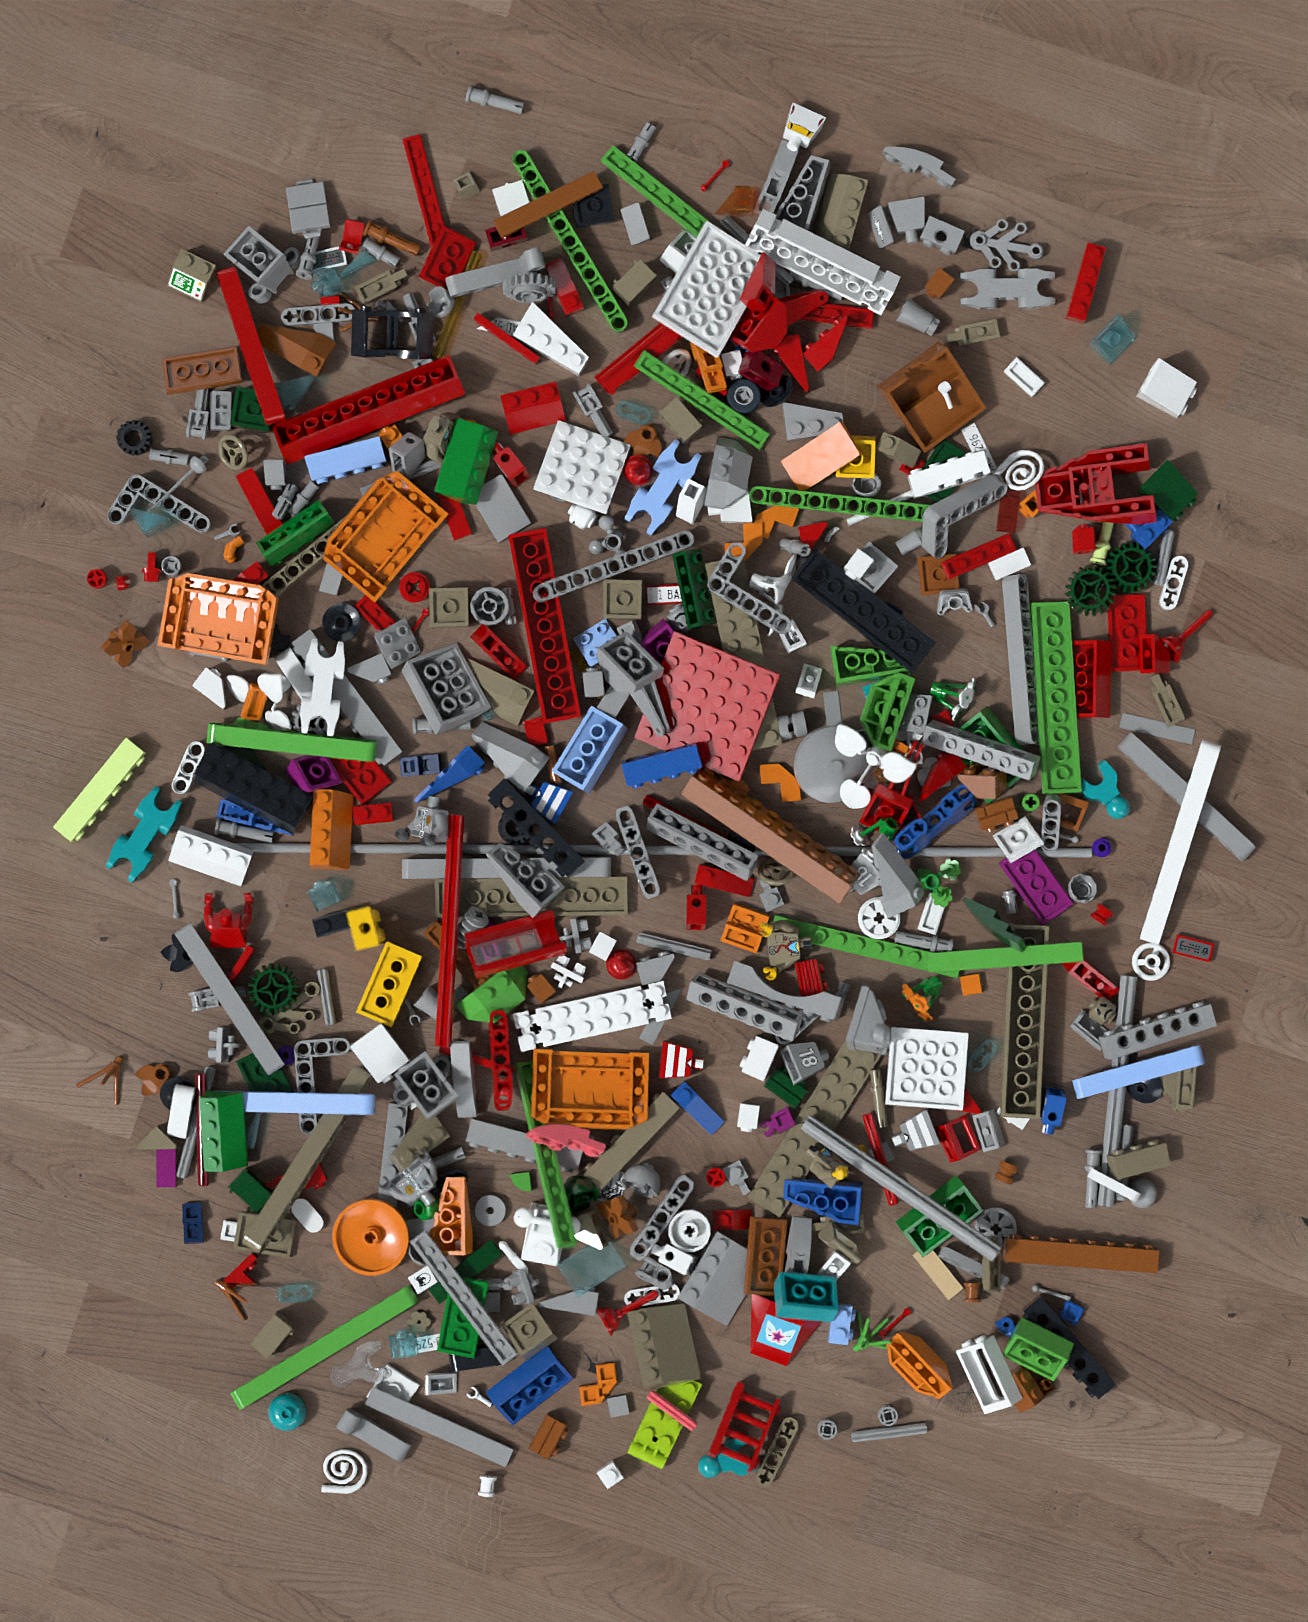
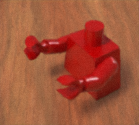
M206 893L204 897V904H206L204 907V923L206 929L211 932L210 948H246L247 928L252 922L253 907L251 904H254L251 893H243L245 901L243 917L239 913H231L226 908L222 909L220 913L213 914L212 904L214 897L212 896L214 893Z

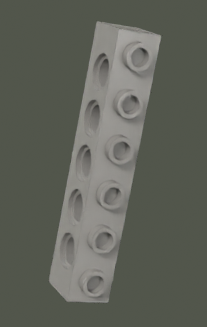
M935 720L926 726L922 743L1027 780H1030L1036 774L1040 756Z
M656 804L647 819V830L748 881L756 868L758 855L659 804Z
M699 972L691 980L686 999L696 1005L709 1008L714 1012H719L731 1019L739 1020L749 1026L757 1027L789 1041H793L799 1033L804 1015Z
M1199 1001L1193 1003V1007L1188 1009L1180 1007L1175 1009V1013L1172 1014L1165 1012L1158 1014V1018L1153 1020L1151 1018L1142 1019L1139 1021L1140 1024L1134 1026L1133 1023L1121 1026L1122 1029L1115 1031V1029L1104 1031V1035L1099 1036L1105 1059L1118 1058L1217 1026L1211 1004ZM1194 1013L1196 1020L1194 1023H1191L1190 1015ZM1174 1019H1177L1178 1026L1174 1029L1172 1022ZM1158 1024L1160 1026V1032L1156 1035L1154 1032V1028ZM1139 1030L1143 1033V1037L1140 1040L1136 1037ZM1123 1035L1125 1043L1120 1046L1119 1038Z

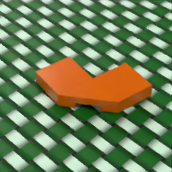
M773 506L757 514L754 523H762L763 538L768 539L774 521L793 528L799 509Z
M743 523L744 543L741 544L745 547L744 562L763 543L762 523ZM725 543V553L733 543ZM734 547L731 553L733 556L739 557L742 554V549Z
M780 764L760 765L761 784L780 783L781 802L801 801L800 786L792 774Z
M615 1362L596 1365L598 1384L579 1386L581 1406L601 1404L617 1383Z

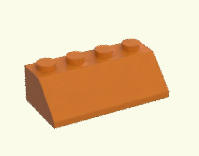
M325 789L314 791L310 848L311 869L350 870L353 794Z

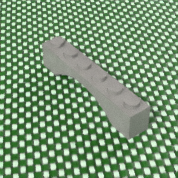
M736 961L733 963L727 981L732 986L742 990H749L750 993L757 996L768 997L767 1000L775 1003L781 1001L785 1003V1007L796 1010V1007L803 1009V1014L812 1017L814 1013L821 1015L820 1019L829 1023L832 1020L838 1021L845 1001L843 998L825 992L806 997L785 995L768 985L756 968Z

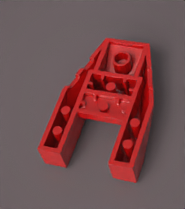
M1147 443L1091 450L1081 457L1068 460L1063 465L1054 466L1043 471V475L1035 484L1038 512L1097 522L1136 525L1157 522L1153 495L1115 500L1112 475L1150 470Z

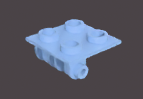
M602 620L574 637L573 640L589 666L595 667L599 663L596 656L598 647L617 636L607 620Z

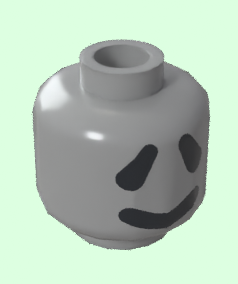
M680 603L670 608L667 619L674 631L681 630L682 633L691 630L687 627L683 604Z

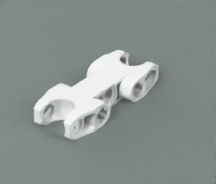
M312 639L306 656L304 675L314 676L312 697L302 696L300 709L301 733L307 734L309 722L314 718L320 717L327 723V736L333 737L339 718L340 700L331 699L333 678L343 679L345 665L344 642H338L336 653L332 657L324 658L317 651L318 639Z

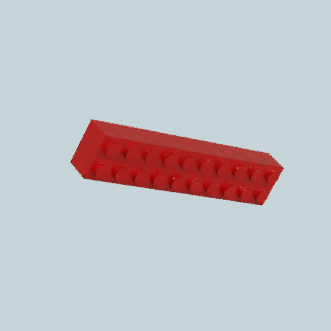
M447 355L271 426L286 465L305 458L304 456L332 448L434 406L465 395L452 359L450 355Z
M542 528L510 534L508 537L543 724L581 718L559 597L545 602H538L533 597L535 587L555 579L547 530ZM540 588L538 591L539 595L545 598L547 591L544 588Z

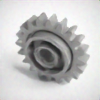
M538 273L516 274L515 277H509V279H505V282H503V295H506V298L511 297V300L521 303L541 302L544 299L553 297L556 293V284L553 278H548V276Z

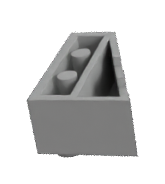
M782 403L787 442L815 439L837 423L843 421L842 413Z

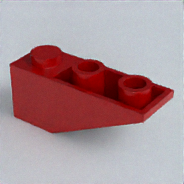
M762 252L739 299L751 311L767 310L775 293L776 263L765 252Z
M840 316L833 322L834 327L829 331L825 329L818 336L820 339L815 344L812 341L804 348L806 352L803 355L818 372L834 359L849 321L847 316L844 318Z

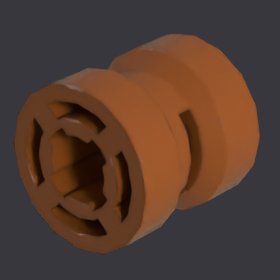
M1001 1160L999 1164L1000 1172L995 1174L994 1179L1012 1185L1014 1181L1012 1175L1014 1176L1017 1173L1019 1167Z

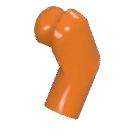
M240 535L225 545L223 556L228 563L236 561L235 551L244 544Z

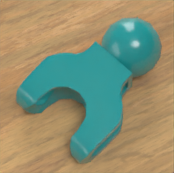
M1101 760L1098 768L1103 775L1102 783L1094 786L1086 782L1084 778H1081V793L1087 800L1099 801L1103 806H1106V811L1111 818L1123 819L1129 814L1130 803L1125 797L1119 795L1120 792L1116 788L1117 773L1107 761Z
M729 1437L725 1441L724 1446L738 1452L739 1448L747 1443ZM706 1454L699 1460L698 1470L706 1478H714L721 1471L723 1473L732 1471L737 1475L743 1476L749 1474L746 1472L749 1465L724 1454H717L715 1458Z

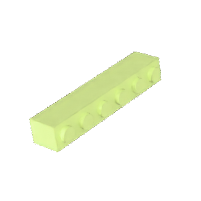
M125 738L53 828L70 842L79 841L85 833L83 831L87 825L91 826L97 819L95 816L99 810L103 811L109 804L107 800L110 796H115L120 791L121 787L119 785L124 780L127 782L133 775L132 770L136 765L139 767L143 763L146 752L130 739Z

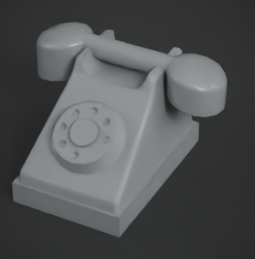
M250 226L243 231L224 253L226 258L257 282L249 288L248 295L258 304L269 301L272 295L271 292L276 294L278 285L287 275H293L292 269L298 268L301 262L299 260L301 253L296 248L290 247L283 254Z
M862 986L846 1043L849 1050L867 1051L885 1056L889 1053L890 1028L885 1024L887 1020L886 1012L881 1001L876 999L874 992L869 987Z
M424 1052L396 1072L394 1075L402 1086L396 1088L393 1093L395 1102L400 1106H408L414 1101L429 1121L459 1099L457 1093L445 1079L452 1071L449 1059L441 1056L432 1061L428 1054Z

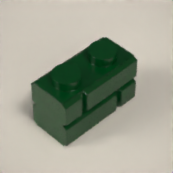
M776 1067L763 1085L794 1109L808 1091L805 1088L807 1084L803 1081L793 1085L789 1072L784 1067H781V1069Z

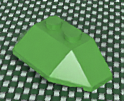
M897 672L871 685L860 722L873 746L887 751L892 750L915 678Z
M523 966L495 973L455 1005L467 1020L490 1022L489 1018L492 1011L503 1010L507 1014L525 1000L528 972ZM494 1016L493 1023H496L498 1020H500L502 1016Z

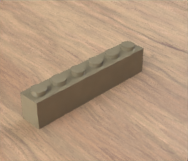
M657 1092L650 1099L652 1103L648 1106L647 1121L625 1130L621 1135L617 1133L610 1141L612 1145L608 1149L605 1148L604 1152L597 1156L598 1159L595 1163L590 1161L583 1169L585 1171L583 1176L589 1178L599 1191L680 1108L667 1094Z

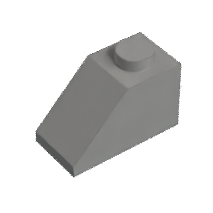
M264 460L266 486L270 487V490H282V487H286V463L283 460Z
M382 653L347 668L350 674L373 683H385L390 680L389 676H392Z

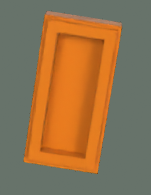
M250 683L240 715L242 719L258 721L261 719L268 696L265 695L258 684Z

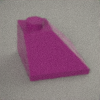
M305 755L294 758L286 770L292 784L306 792L342 783L329 757Z

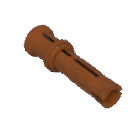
M371 219L368 221L363 232L364 236L369 235L377 239L379 243H388L415 257L418 255L421 245L388 231L389 229L386 226L381 227L373 223Z

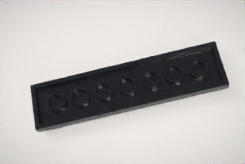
M815 549L791 580L912 674L936 645V642L859 582L848 577L845 571Z

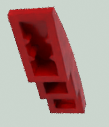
M251 467L236 475L235 477L266 535L283 524L282 521L272 515L275 508L253 468Z

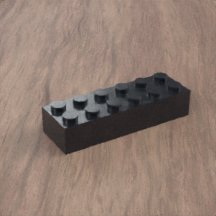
M213 742L210 743L192 776V782L292 835L296 832L313 800V795Z

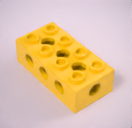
M367 907L347 912L356 950H364L384 944L383 940H386L384 929H380L378 924L381 921L379 910H375L374 907ZM366 923H368L371 927L369 933H366L364 931V926Z
M386 941L356 1013L393 1027L423 956ZM395 961H399L402 964L400 972H395L392 969V964ZM387 979H392L395 983L392 990H388L384 985ZM380 996L385 997L387 1000L385 1007H379L377 1004V999Z

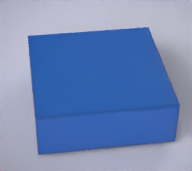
M1066 1300L1058 1317L1077 1325L1084 1308Z

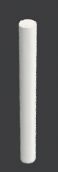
M907 491L889 501L904 502L913 498L912 491ZM889 504L886 507V509L893 507L894 505ZM874 506L867 510L870 513H874L877 509V506ZM854 515L847 518L846 521L850 526L870 516Z

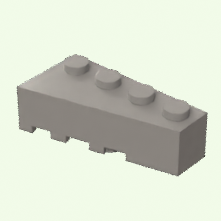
M810 156L797 181L791 187L789 194L779 207L776 219L780 221L785 219L811 232L830 171L831 163L829 160Z

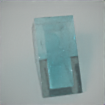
M314 375L276 383L282 408L291 410L298 408V404H302L315 382Z

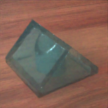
M1117 314L1090 342L1089 346L1107 364L1111 365L1136 337L1121 316Z
M130 508V513L147 538L172 524V520L169 517Z

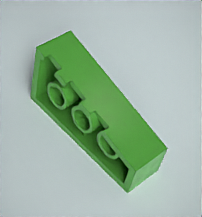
M830 646L836 687L882 680L897 672L904 675H912L882 650Z

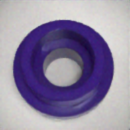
M1097 839L1092 844V851L1097 857H1106L1111 852V844L1106 839ZM1100 844H1103L1105 846V850L1103 852L1099 851L1098 849Z
M282 1046L278 1049L277 1054L285 1065L294 1062L295 1054L292 1047ZM284 1052L289 1053L288 1059L283 1058L282 1054Z

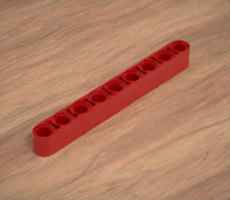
M232 266L216 271L265 423L270 425L284 421V412L236 268Z

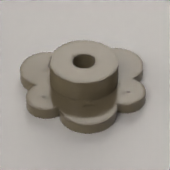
M414 1311L411 1314L408 1323L411 1325L413 1332L416 1333L419 1330L425 1332L426 1327L430 1325L431 1321L426 1317L425 1312L419 1313Z

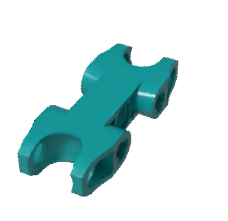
M157 786L142 799L134 812V816L141 821L129 838L124 834L120 835L111 849V854L105 866L112 869L118 860L122 858L129 859L132 863V871L128 876V881L131 883L135 882L152 861L155 853L148 850L155 836L158 832L164 835L170 832L177 821L183 802L177 800L167 811L158 809L156 799L161 789Z

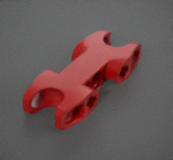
M503 1010L492 1011L490 1014L488 1032L494 1106L498 1111L509 1110L511 1107L513 1086L507 1015ZM501 1015L503 1017L497 1021L500 1022L501 1025H495L493 1023L494 1016ZM503 1057L506 1062L498 1064L495 1059ZM500 1096H505L508 1099L502 1100L500 1099Z

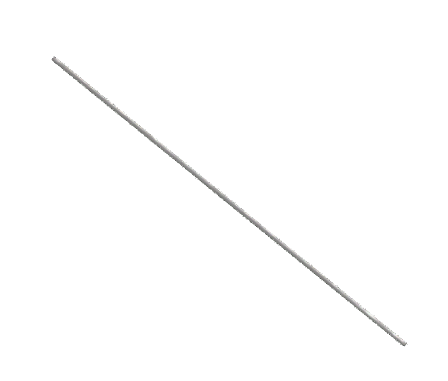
M234 843L254 850L253 853H310L311 843ZM351 844V853L446 854V844H435L431 847H425L423 844ZM463 844L462 854H487L497 844ZM505 845L518 854H544L539 848L535 850L531 845ZM543 845L546 849L553 847V845ZM570 845L578 855H616L610 846L604 849L601 845ZM621 845L624 852L620 855H629L626 845ZM645 845L648 855H695L680 846ZM824 846L828 852L838 856H859L863 848L867 850L872 849V847ZM635 847L632 850V855H643L642 848ZM758 847L753 852L758 856H770ZM912 847L902 852L904 854H909L912 851ZM926 847L913 857L1006 856L1000 848ZM1036 848L1041 857L1092 858V848H1057L1053 852H1046L1042 848Z

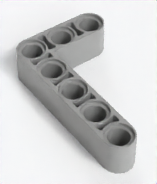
M538 247L523 252L518 259L452 275L445 278L450 297H458L501 286L505 279L515 277L516 274L527 272L540 274L545 268L541 249Z
M991 474L928 507L923 514L922 547L936 559L943 557L948 548V526L1002 498L1006 494L1008 486L994 474Z
M132 475L109 509L107 518L113 525L121 526L126 522L141 497L155 505L167 492L140 475ZM136 479L142 481V486L138 489L133 488V482ZM153 489L158 490V496L155 499H150L149 492ZM171 494L157 505L158 508L201 534L208 533L211 530L212 523L205 515ZM127 495L131 496V503L124 505L122 502L123 498ZM169 499L174 500V507L166 509V501ZM185 509L191 512L188 519H182L181 513ZM115 512H121L122 514L119 521H113L112 515ZM202 519L206 520V528L198 529V522Z
M741 543L731 544L708 581L709 590L779 634L787 633L791 628V622L788 617L729 582L745 556V547ZM734 547L742 549V554L739 557L732 555L731 550ZM724 563H729L732 566L730 573L722 572L721 566ZM713 580H720L722 587L718 590L711 587ZM736 590L739 596L737 599L731 600L727 596L728 592ZM746 600L754 601L755 607L752 610H747L744 607ZM763 610H769L771 618L763 620L760 613ZM779 620H785L788 623V627L785 630L777 628Z
M347 1038L311 1039L296 1043L294 1054L297 1092H303L301 1085L304 1082H308L311 1084V1091L308 1093H316L314 1057L344 1055L348 1053L351 1049V1043ZM339 1041H344L347 1044V1049L343 1052L337 1049ZM320 1042L327 1044V1052H319L318 1044ZM303 1043L308 1046L309 1051L307 1054L299 1052L300 1044ZM302 1063H307L310 1066V1071L306 1074L300 1071ZM299 1113L300 1130L304 1134L310 1135L312 1132L304 1128V1123L310 1120L314 1123L315 1128L318 1123V1113Z

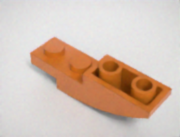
M689 341L695 362L698 361L707 394L726 390L727 386L722 373L723 365L720 356L716 358Z

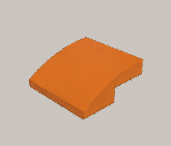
M734 902L720 941L757 953L763 937L759 932L765 930L760 927V924L762 922L767 924L770 915Z

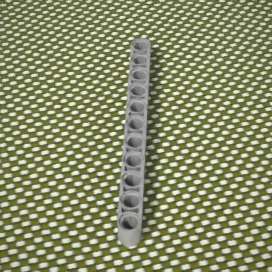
M522 858L528 862H534L535 866L544 872L547 870L555 877H562L555 870L557 866L553 862L549 864L544 858ZM556 858L561 863L567 860V858ZM582 858L585 863L570 876L611 877V858ZM402 859V879L445 878L446 859ZM462 859L461 878H501L489 859Z

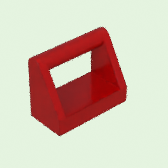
M966 1114L935 1127L949 1163L959 1161L981 1150ZM960 1121L973 1149L964 1153L952 1125Z

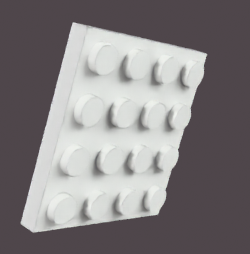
M558 420L535 482L534 490L606 514L630 445Z
M891 1027L885 1104L963 1110L968 1033Z

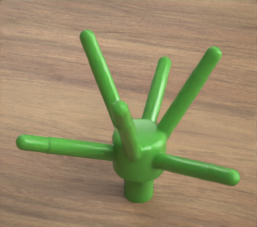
M857 1311L861 1336L853 1346L854 1351L858 1352L867 1349L869 1346L888 1349L885 1344H891V1340L873 1341L872 1336L889 1321V1318H886L868 1334L870 1318H867L863 1329L860 1311Z

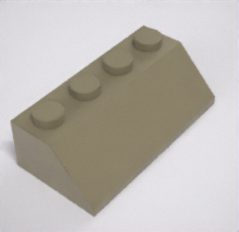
M830 173L814 231L815 235L849 251L868 180L852 175Z

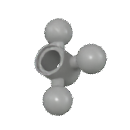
M604 515L599 519V526L601 529L606 530L607 536L604 541L595 539L590 542L589 550L592 554H601L604 547L615 551L614 556L626 552L620 547L624 536L621 531L612 529L614 520L609 515ZM609 537H616L619 543H611Z

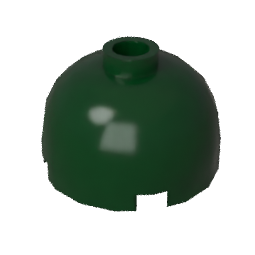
M571 1176L563 1184L570 1212H579L590 1207L589 1202L592 1200L596 1202L599 1197V1191L595 1184L584 1176Z

